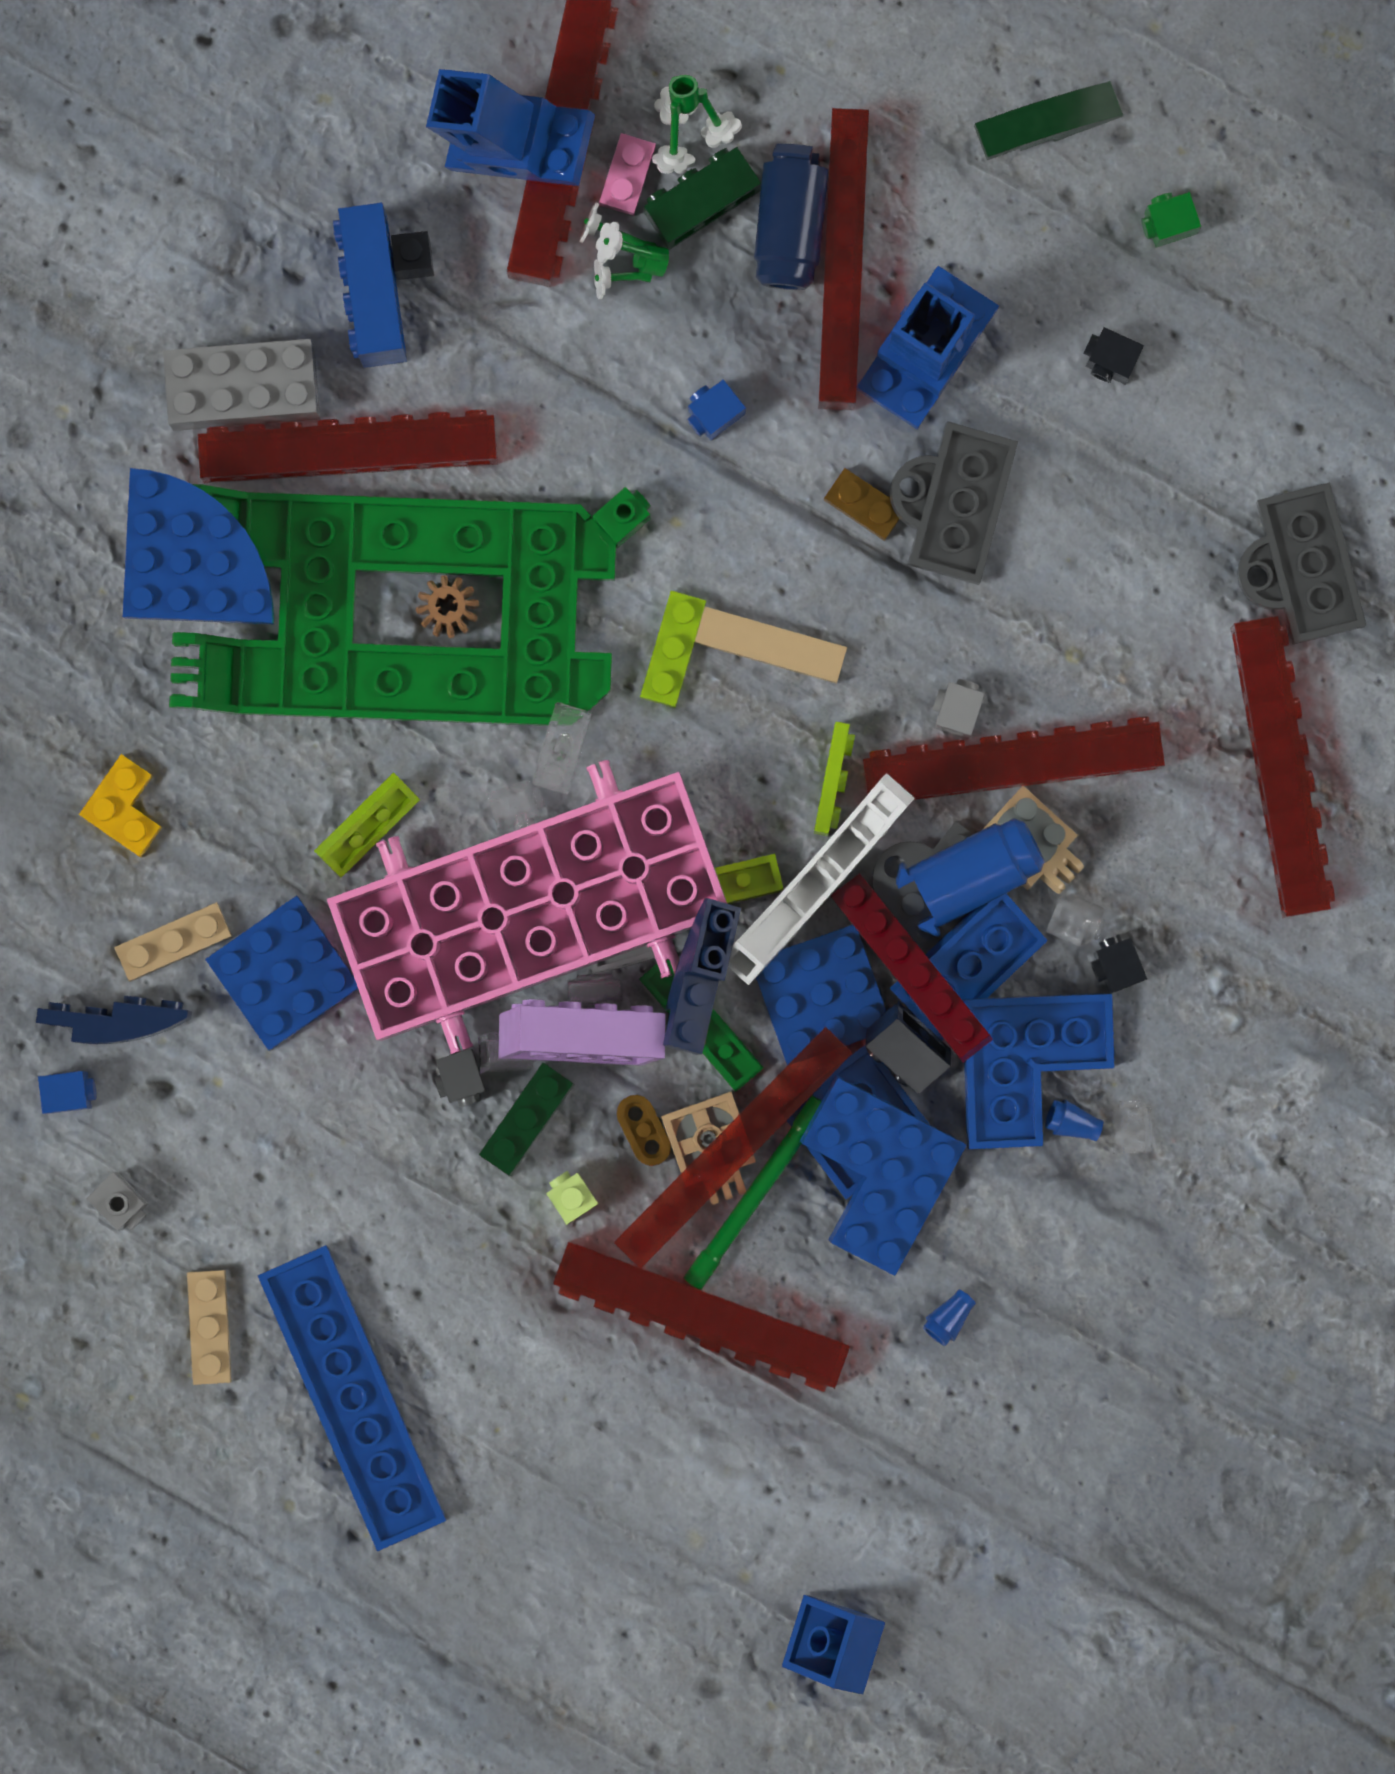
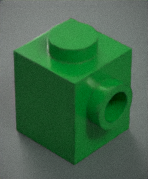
M1190 192L1175 197L1172 196V193H1165L1151 199L1152 204L1148 205L1145 210V217L1141 218L1145 236L1147 239L1153 238L1156 248L1197 235L1202 227Z
M624 487L598 510L592 518L612 538L616 547L619 548L651 520L650 513L647 511L651 505L638 490L631 493Z

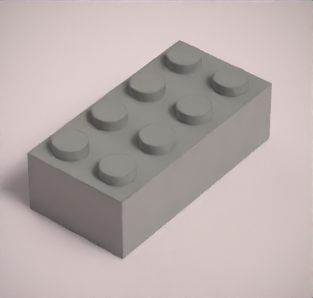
M311 339L163 350L168 424L173 431L320 419L315 346Z

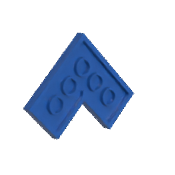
M1111 993L962 999L993 1039L964 1062L967 1148L989 1149L1043 1146L1041 1072L1115 1068L1113 1000Z
M835 1075L800 1139L803 1145L863 1175L828 1239L830 1243L895 1276L967 1145L959 1139Z

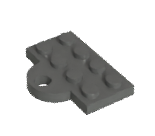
M947 421L944 426L937 456L924 455L913 458L896 472L890 486L892 508L903 523L917 529L907 565L976 585L981 583L1018 441ZM912 478L917 481L920 487L917 497L907 498L901 493L900 483L903 479Z
M1330 482L1257 500L1256 504L1265 537L1254 541L1245 550L1240 558L1237 571L1240 588L1247 599L1264 609H1284L1293 645L1365 627L1366 621ZM1253 567L1264 569L1268 577L1267 583L1261 587L1251 585L1247 579L1249 569Z
M955 821L934 849L922 843L911 841L901 842L889 847L878 858L872 873L874 892L924 954L931 950L969 913L939 927L941 935L938 937L920 930L917 926L919 921L932 914L923 900L915 881L898 889L896 878L889 877L885 873L884 864L887 859L898 857L906 863L907 867H910L973 835L957 821Z

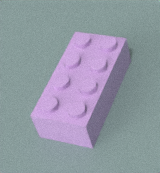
M529 999L522 1000V1004H512V1009L499 1014V1059L642 1066L665 1058V1046H663L665 1013H653L652 1006L637 1005L631 1006V1010L617 1011L616 1004L601 1003L595 1004V1008L581 1009L580 1002L566 1001L559 1002V1006L545 1007L544 1000Z

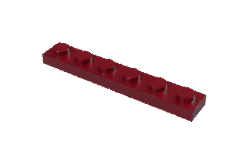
M860 873L831 895L833 901L963 1063L993 1040Z

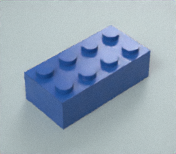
M383 203L338 208L339 220H333V228L339 250H344V256L338 257V265L344 286H349V293H343V301L349 323L354 322V329L348 330L350 350L353 352L354 359L360 358L364 368L407 362L389 224Z

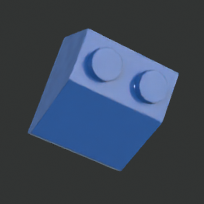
M803 1595L782 1667L831 1688L863 1695L885 1622L850 1608Z

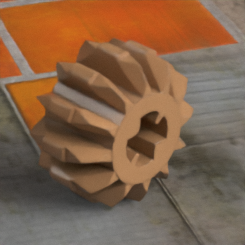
M442 575V587L437 588L435 583L430 580L427 582V585L433 593L429 595L425 592H419L418 598L428 603V605L416 607V612L420 615L430 614L423 619L421 624L424 628H428L436 622L433 629L434 636L439 637L443 628L446 627L448 638L454 639L455 626H459L461 632L466 634L469 630L463 622L464 619L471 622L477 621V615L467 610L476 609L480 604L476 599L466 600L472 596L474 588L468 586L460 591L463 584L462 578L457 577L452 587H450L447 575ZM449 599H454L453 604L457 607V610L455 612L449 611L446 616L442 615L443 611L441 607H438L441 602L447 603Z

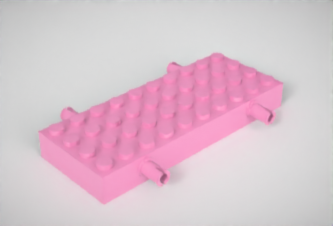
M609 760L598 762L603 778L600 777L595 764L586 767L598 797L595 802L414 868L408 867L399 836L388 838L392 854L387 841L383 840L376 843L388 875L381 880L327 899L376 1040L383 1041L436 1022L437 1024L441 1023L451 1055L461 1052L457 1036L459 1037L462 1049L467 1050L472 1048L473 1044L470 1041L462 1015L465 1014L464 1011L646 945L647 948L651 947L661 978L672 976L667 960H670L675 973L679 962V956L672 940L676 938L675 935L691 929L705 898L727 904L680 772L623 792V790H618Z

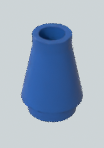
M1066 1099L1062 1102L1054 1100L1047 1113L1045 1128L1052 1130L1053 1135L1097 1141L1101 1135L1104 1122Z
M958 1289L951 1298L926 1316L927 1322L924 1324L923 1329L935 1341L946 1346L950 1340H956L976 1302L967 1293Z

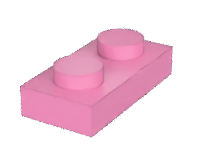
M623 133L620 134L599 206L635 216L656 149V143Z

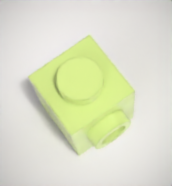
M566 1171L549 1182L552 1190L546 1194L566 1225L599 1204L579 1173L571 1177L570 1173Z

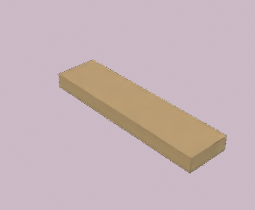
M709 607L704 608L695 638V644L835 684L838 682L847 650L845 646Z

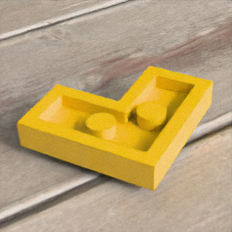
M121 754L79 815L139 857L143 856L162 829L160 825L132 807L153 775Z

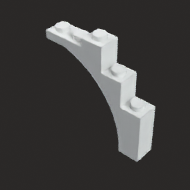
M886 773L802 871L732 946L728 967L750 985L792 940L810 917L834 893L854 868L868 855L915 798Z

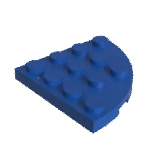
M130 468L123 618L274 625V605L269 578L267 577L258 549L237 519L220 502L187 481L156 471Z

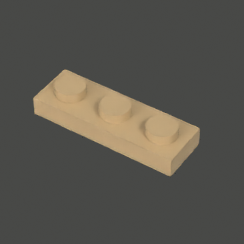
M216 902L114 948L128 981L132 982L233 936L219 904Z
M226 1270L187 1272L193 1385L231 1383Z

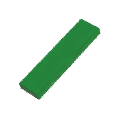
M667 960L672 976L661 978L658 964H656L639 980L670 1015V1011L666 1010V1005L675 973L670 960ZM713 1009L702 1054L733 1090L737 1092L764 1067Z

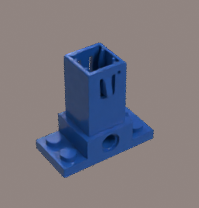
M439 69L426 128L450 142L445 167L450 171L579 186L595 114L585 109L557 107L543 97L520 95L489 74Z
M937 266L928 281L918 290L910 304L905 306L900 313V319L878 350L877 357L857 385L856 390L918 430L999 309V305L940 266Z

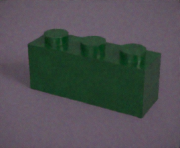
M738 147L731 151H728L727 148L718 151L709 158L710 164L700 171H697L696 168L687 171L678 178V185L669 191L662 188L647 198L648 204L644 206V213L668 250L761 191L760 180Z
M542 1062L479 1155L508 1176H512L575 1084Z

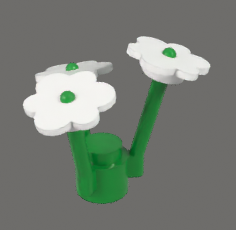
M685 74L672 77L669 87H664L661 90L660 99H657L654 103L655 110L660 112L661 122L671 125L670 146H661L658 149V154H654L652 157L653 163L657 164V169L661 173L669 174L676 172L681 174L686 172L687 167H692L695 164V157L688 154L686 148L678 147L679 124H685L688 121L689 115L695 113L699 103H702L709 116L706 120L707 126L701 130V135L706 139L709 147H718L722 142L724 144L731 143L734 139V134H737L742 128L741 121L735 118L732 112L728 111L723 113V115L716 113L708 99L707 89L698 88V82L690 75Z
M595 202L588 218L584 220L585 225L579 242L583 243L588 234L594 236L597 230L600 231V238L596 242V249L598 250L597 259L594 261V283L597 298L603 299L605 289H610L612 281L640 280L650 283L653 275L662 277L668 266V248L656 246L654 242L645 241L620 231L619 223L617 222L601 223L602 215L597 214L599 204ZM620 250L634 254L633 267L639 268V271L611 273L609 266L604 267L603 263L608 259H614L615 255Z

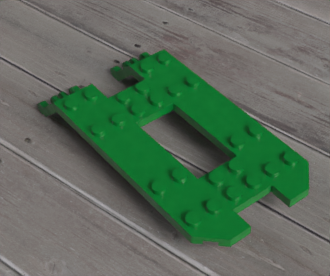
M192 484L220 502L237 519L258 549L265 568L281 569L278 641L235 639L200 633H172V645L175 647L196 646L200 647L199 659H188L187 657H173L171 659V667L199 669L198 674H170V682L172 684H198L197 697L186 696L185 694H171L169 696V708L193 709L235 715L573 727L611 692L612 653L575 652L578 580L615 581L616 544L600 525L593 520L581 504L259 493ZM356 572L503 577L501 649L353 643Z

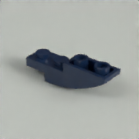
M709 898L704 899L688 934L671 985L666 1010L670 1011L663 1046L695 1055L703 1053L719 981H725L741 912L740 907Z
M124 996L123 1003L113 1002L112 1016H107L108 1009L85 1006V1013L70 1012V1004L48 1002V1009L37 1008L36 1023L73 1028L71 1038L73 1043L117 1044L156 1036L176 1028L191 1019L192 1011L183 1010V1002L161 1000V1006L156 1007L147 1006V998Z

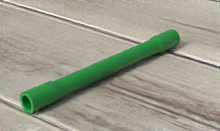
M811 1095L794 1119L792 1127L711 1242L701 1251L683 1278L689 1284L699 1290L703 1289L720 1265L721 1258L801 1147L800 1139L822 1100Z

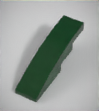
M1111 81L996 115L975 123L974 128L988 161L1018 149L1023 151L1050 140L1055 142L1121 118L1123 113Z

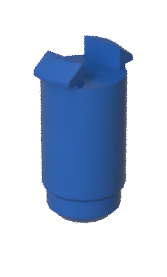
M1013 818L1001 825L995 823L910 867H907L904 862L900 863L896 884L899 889L915 881L923 900L932 914L919 921L917 926L920 930L938 937L941 935L939 927L1026 884L1028 878L1042 871L1045 861L1026 823Z

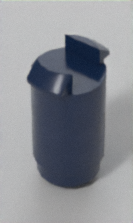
M776 144L772 154L774 160L764 162L754 251V259L757 262L756 278L763 286L784 290H805L814 282L815 268L819 265L829 169L820 165V154L812 153L813 146Z

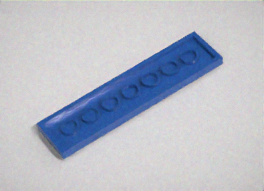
M325 1245L258 1275L377 1552L447 1521L328 1246Z

